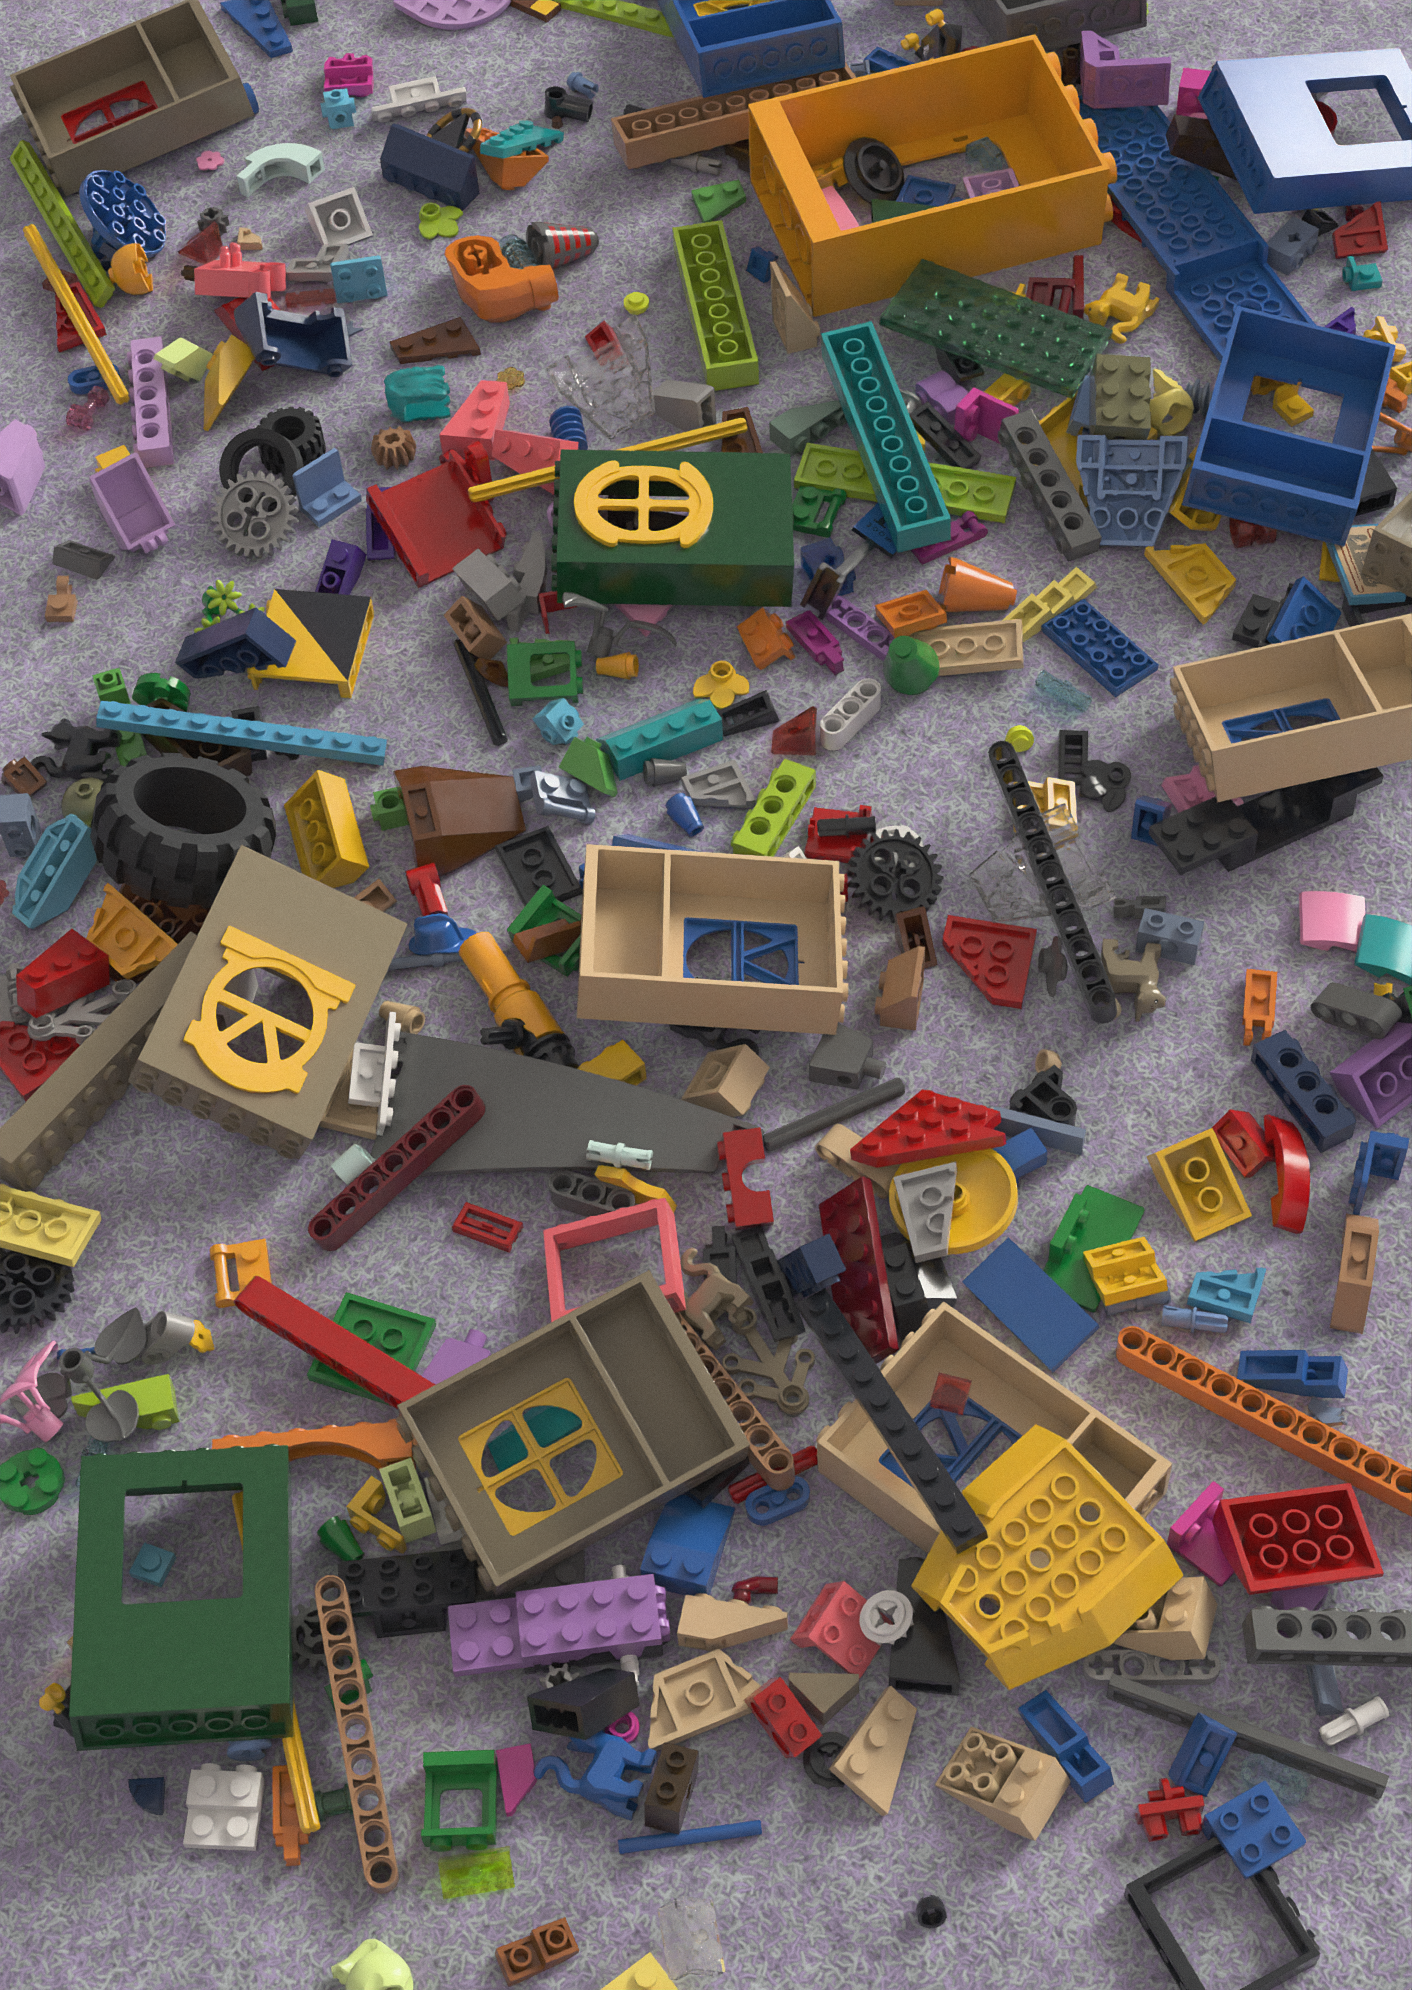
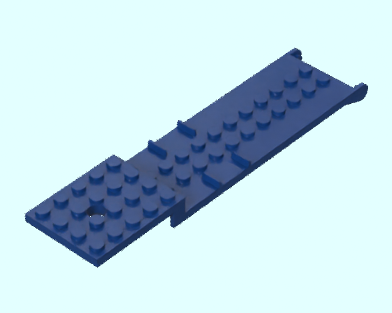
M1082 95L1078 96L1080 103L1079 114L1082 119L1091 118L1096 125L1100 152H1110L1116 163L1117 181L1108 185V195H1111L1112 201L1120 209L1122 221L1127 220L1142 239V247H1148L1166 271V291L1220 363L1237 306L1316 325L1267 263L1268 244L1211 172L1204 167L1170 154L1166 132L1171 122L1158 105L1094 109L1083 103Z

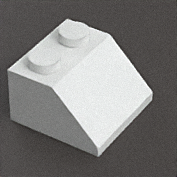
M355 187L313 201L304 206L311 228L322 246L323 244H350L373 235Z

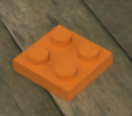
M927 590L875 605L877 617L894 638L910 636L912 633L925 629L931 630L938 627V625L947 623L946 612Z

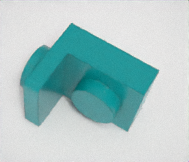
M1353 256L1347 257L1346 267L1342 268V278L1344 283L1348 282L1351 291L1382 287L1383 280L1376 263L1357 266Z

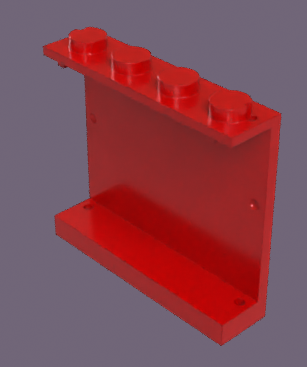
M453 450L449 451L448 462L382 492L377 484L367 488L366 491L367 504L418 588L454 572L452 568L477 549L487 556L503 549L505 545L506 530L501 522L497 523L494 518L491 504L487 500L472 502L470 500L468 489L478 486V483L475 479L469 477L464 460L461 457L458 458Z

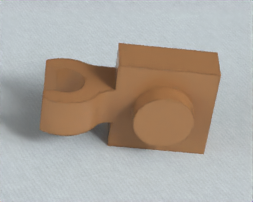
M57 576V595H48L45 611L47 622H74L78 600L75 594H71L72 585H68L69 576Z

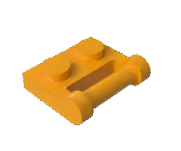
M265 1238L232 1245L215 1244L209 1248L210 1259L214 1261L217 1286V1293L215 1294L216 1307L236 1306L234 1299L254 1276H259L272 1284L268 1246ZM236 1258L239 1291L231 1292L229 1286L227 1259Z

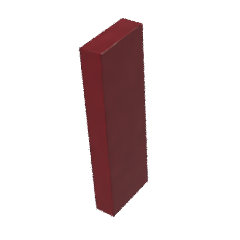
M1074 255L1072 279L1076 281V287L1072 292L1073 327L1083 328L1084 255Z

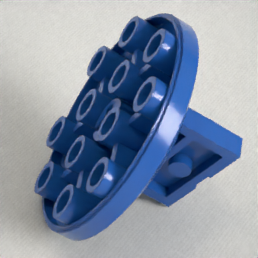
M107 170L93 171L82 181L79 190L80 201L93 227L92 250L98 259H102L105 256L99 252L103 243L117 249L127 244L139 243L147 258L154 257L164 248L166 241V219L159 213L154 203L146 195V190L142 185L134 184L119 171L111 172Z

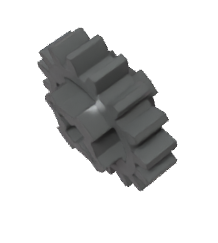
M324 1597V1600L329 1602V1598ZM311 1598L310 1607L305 1608L299 1604L297 1606L299 1610L298 1616L293 1615V1662L298 1660L301 1670H304L310 1664L313 1673L317 1674L320 1666H325L327 1672L328 1667L315 1599ZM353 1620L355 1631L359 1630L356 1620ZM339 1621L343 1626L344 1633L347 1628V1624ZM335 1622L330 1626L329 1633L331 1635H339L336 1631L339 1622ZM299 1634H302L305 1638L302 1642L304 1645L302 1648L299 1645ZM342 1656L336 1660V1663L341 1667L344 1665Z

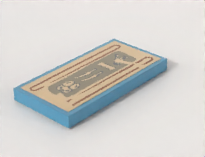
M1378 524L1352 525L1345 546L1325 542L1349 605L1405 602V593L1361 573L1373 530Z

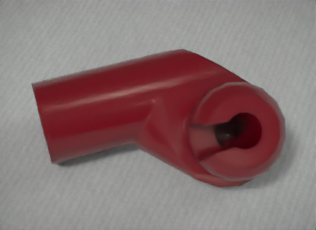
M754 1576L734 1583L731 1590L734 1593L733 1599L749 1604L751 1602V1594H778V1577Z

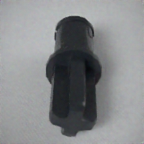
M845 815V818L819 819L817 821V833L820 837L846 836V838H849L850 835L876 833L875 816L849 818V815Z

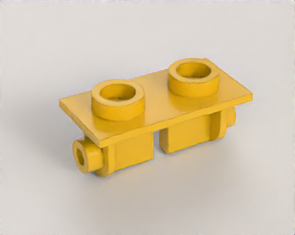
M843 157L832 161V166L825 170L819 168L813 171L821 189L833 186V179H835L838 187L848 183L843 167Z

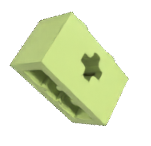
M412 1458L380 1468L381 1477L405 1543L436 1533L432 1514Z

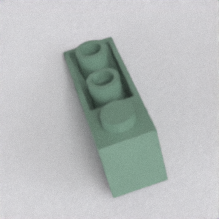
M839 400L787 410L769 422L770 441L785 453H790V457L798 452H803L806 443H813L818 439H823L830 431L847 423Z

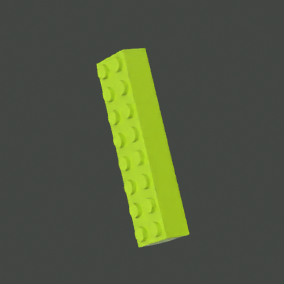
M723 221L673 227L674 254L706 385L714 387V391L759 384L758 358Z

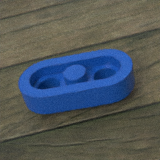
M112 364L121 379L118 367ZM96 365L74 370L68 376L70 390L75 394L82 395L109 389Z
M795 1476L794 1484L786 1490L777 1491L766 1485L751 1492L745 1503L748 1519L756 1525L765 1526L803 1510L810 1501L809 1485L803 1478ZM790 1493H797L799 1498L790 1500L787 1496ZM766 1506L769 1510L766 1513H759L757 1508Z

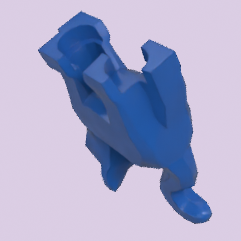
M601 1730L587 1740L569 1737L572 1741L568 1742V1750L595 1754L581 1779H573L568 1764L558 1756L548 1755L542 1757L535 1764L533 1773L536 1779L540 1780L547 1770L553 1769L556 1772L560 1787L567 1792L580 1794L585 1799L600 1804L611 1814L632 1821L638 1804L629 1800V1798H638L644 1784L639 1780H634L631 1783L622 1780L625 1770L651 1774L657 1761V1751L653 1749H647L644 1752L636 1751L621 1737L606 1734Z

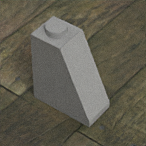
M667 379L650 394L651 412L685 432L716 424L714 387L710 385Z

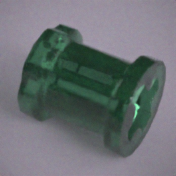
M348 1783L344 1784L343 1788L323 1793L321 1790L314 1791L320 1823L326 1822L327 1817L344 1813H349L350 1816L354 1815Z

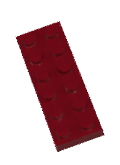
M861 1176L820 1203L819 1212L823 1236L830 1234L846 1268L844 1272L838 1274L840 1281L831 1285L832 1298L877 1364L889 1355L897 1352L899 1347L871 1179Z

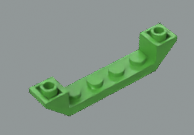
M120 668L92 675L100 702L115 701L131 705ZM119 730L122 738L120 746L116 747L115 750L120 765L126 766L131 759L147 755L140 733Z

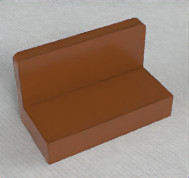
M564 918L516 933L512 942L527 963L567 951L581 934V920L569 924Z

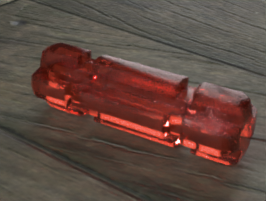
M328 288L323 289V292H320V289L299 291V294H296V292L286 293L285 301L287 308H296L300 304L301 307L321 305V302L334 304L336 297L334 289Z

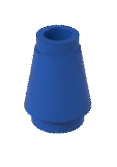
M678 793L667 801L665 805L668 809L667 814L690 837L702 832L704 825L690 796H686L685 793Z

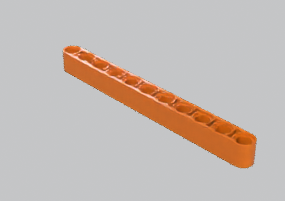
M1128 1326L1119 1332L1116 1357L1126 1367L1333 1476L1351 1483L1352 1486L1412 1517V1469L1139 1327ZM1132 1344L1137 1346L1138 1348L1128 1349L1127 1347H1125V1345ZM1155 1360H1164V1361H1166L1168 1364H1166V1365H1160V1364H1157V1363L1154 1362V1361H1155ZM1192 1375L1196 1377L1197 1380H1187L1184 1376ZM1220 1390L1225 1392L1227 1395L1218 1396L1214 1393V1391ZM1251 1406L1254 1407L1257 1411L1249 1412L1245 1410L1243 1407ZM1282 1422L1285 1425H1287V1427L1280 1428L1277 1427L1274 1423ZM1313 1438L1318 1443L1310 1444L1306 1442L1304 1439ZM1335 1454H1343L1349 1460H1340ZM1366 1470H1374L1377 1473H1379L1380 1476H1371L1366 1472ZM1397 1487H1407L1411 1492H1401Z

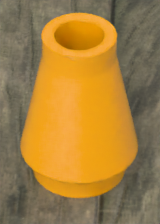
M630 652L597 658L596 672L598 675L630 680L631 677L638 676L639 660L636 654H631Z

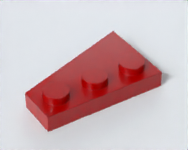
M79 281L69 284L97 338L106 336L105 327ZM55 292L57 348L60 353L84 343Z

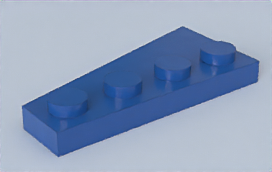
M228 0L220 3L221 10L225 14L227 13L235 24H239L243 28V32L247 36H251L255 43L270 58L293 52L292 45L269 0Z

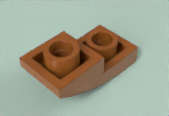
M564 1917L532 1929L530 1936L496 1948L495 1956L508 1987H511L568 1960L579 1953V1948Z

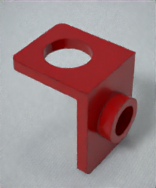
M550 591L538 594L545 634H550L547 613L577 607L564 608L563 603H557V592Z

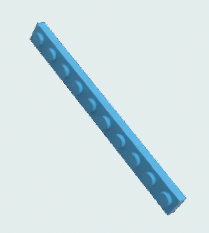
M101 701L96 718V727L382 766H384L387 739L374 736L367 737L344 732L337 733L290 725L263 723L261 721L234 719L232 717L205 715L203 713L182 712L174 709L167 710L144 705L123 704L115 701Z

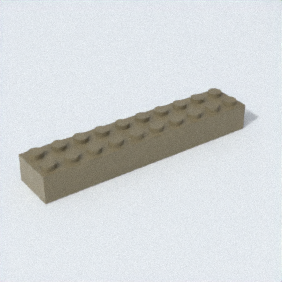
M190 931L0 1128V1178L17 1190L25 1192L37 1187L52 1166L58 1165L63 1160L68 1149L74 1143L77 1144L84 1138L86 1130L94 1122H98L104 1117L107 1108L115 1100H119L124 1096L127 1087L131 1084L128 1082V1079L197 938L196 934Z

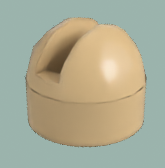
M1046 1049L1039 1051L1035 1060V1069L1038 1073L1041 1071L1046 1072L1053 1065H1056L1059 1069L1061 1068L1062 1062L1058 1053Z

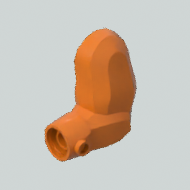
M480 235L467 236L455 240L446 247L444 254L461 300L470 306L479 318L485 321L500 323L517 318L532 309L545 311L550 309L551 304L559 299L555 275L550 265L523 267V269L511 268L501 252L498 241L492 237Z

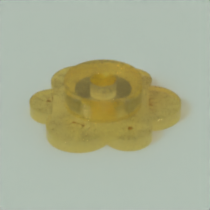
M508 367L497 374L498 379L496 381L507 382L508 390L522 387L525 384L524 372L517 371L514 367Z

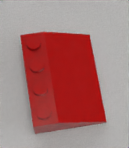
M1351 1483L1223 1499L1219 1501L1212 1519L1221 1551L1249 1595L1382 1577L1384 1574Z

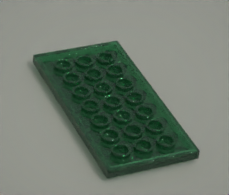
M921 259L879 320V325L1071 399H1073L1085 375H1088L1092 369L1096 354L1103 352L1113 330L1099 324H1094L1075 315H1070L1051 306L1041 304L1027 297L1017 295L1006 289L993 286L982 280L969 277Z

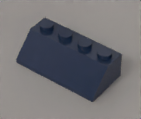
M393 123L391 125L380 158L382 175L388 182L397 183L410 191H416L429 199H435L447 206L457 207L461 211L480 194L474 155L399 124Z

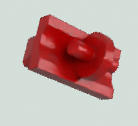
M1168 1778L1159 1779V1790L1147 1791L1148 1800L1151 1803L1138 1804L1137 1806L1138 1813H1135L1137 1825H1143L1149 1842L1168 1838L1166 1820L1178 1819L1182 1836L1198 1835L1202 1830L1201 1814L1205 1806L1203 1796L1185 1797L1183 1786L1171 1788Z

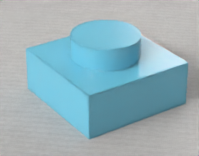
M144 1543L129 1574L133 1578L162 1587L176 1560V1556L170 1551Z

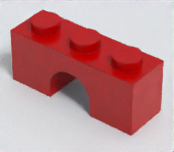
M761 1127L723 1132V1141H718L717 1147L719 1160L726 1161L727 1172L721 1173L723 1190L724 1192L730 1191L731 1204H726L728 1223H734L735 1230L749 1229L760 1225L762 1227L773 1225L774 1218L770 1190H750L742 1180V1173L747 1167L761 1164L765 1161Z

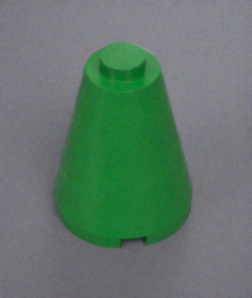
M909 636L895 638L891 642L883 662V673L887 683L893 689L905 695H918L928 690L932 683L936 681L940 670L939 659L934 649L927 643Z

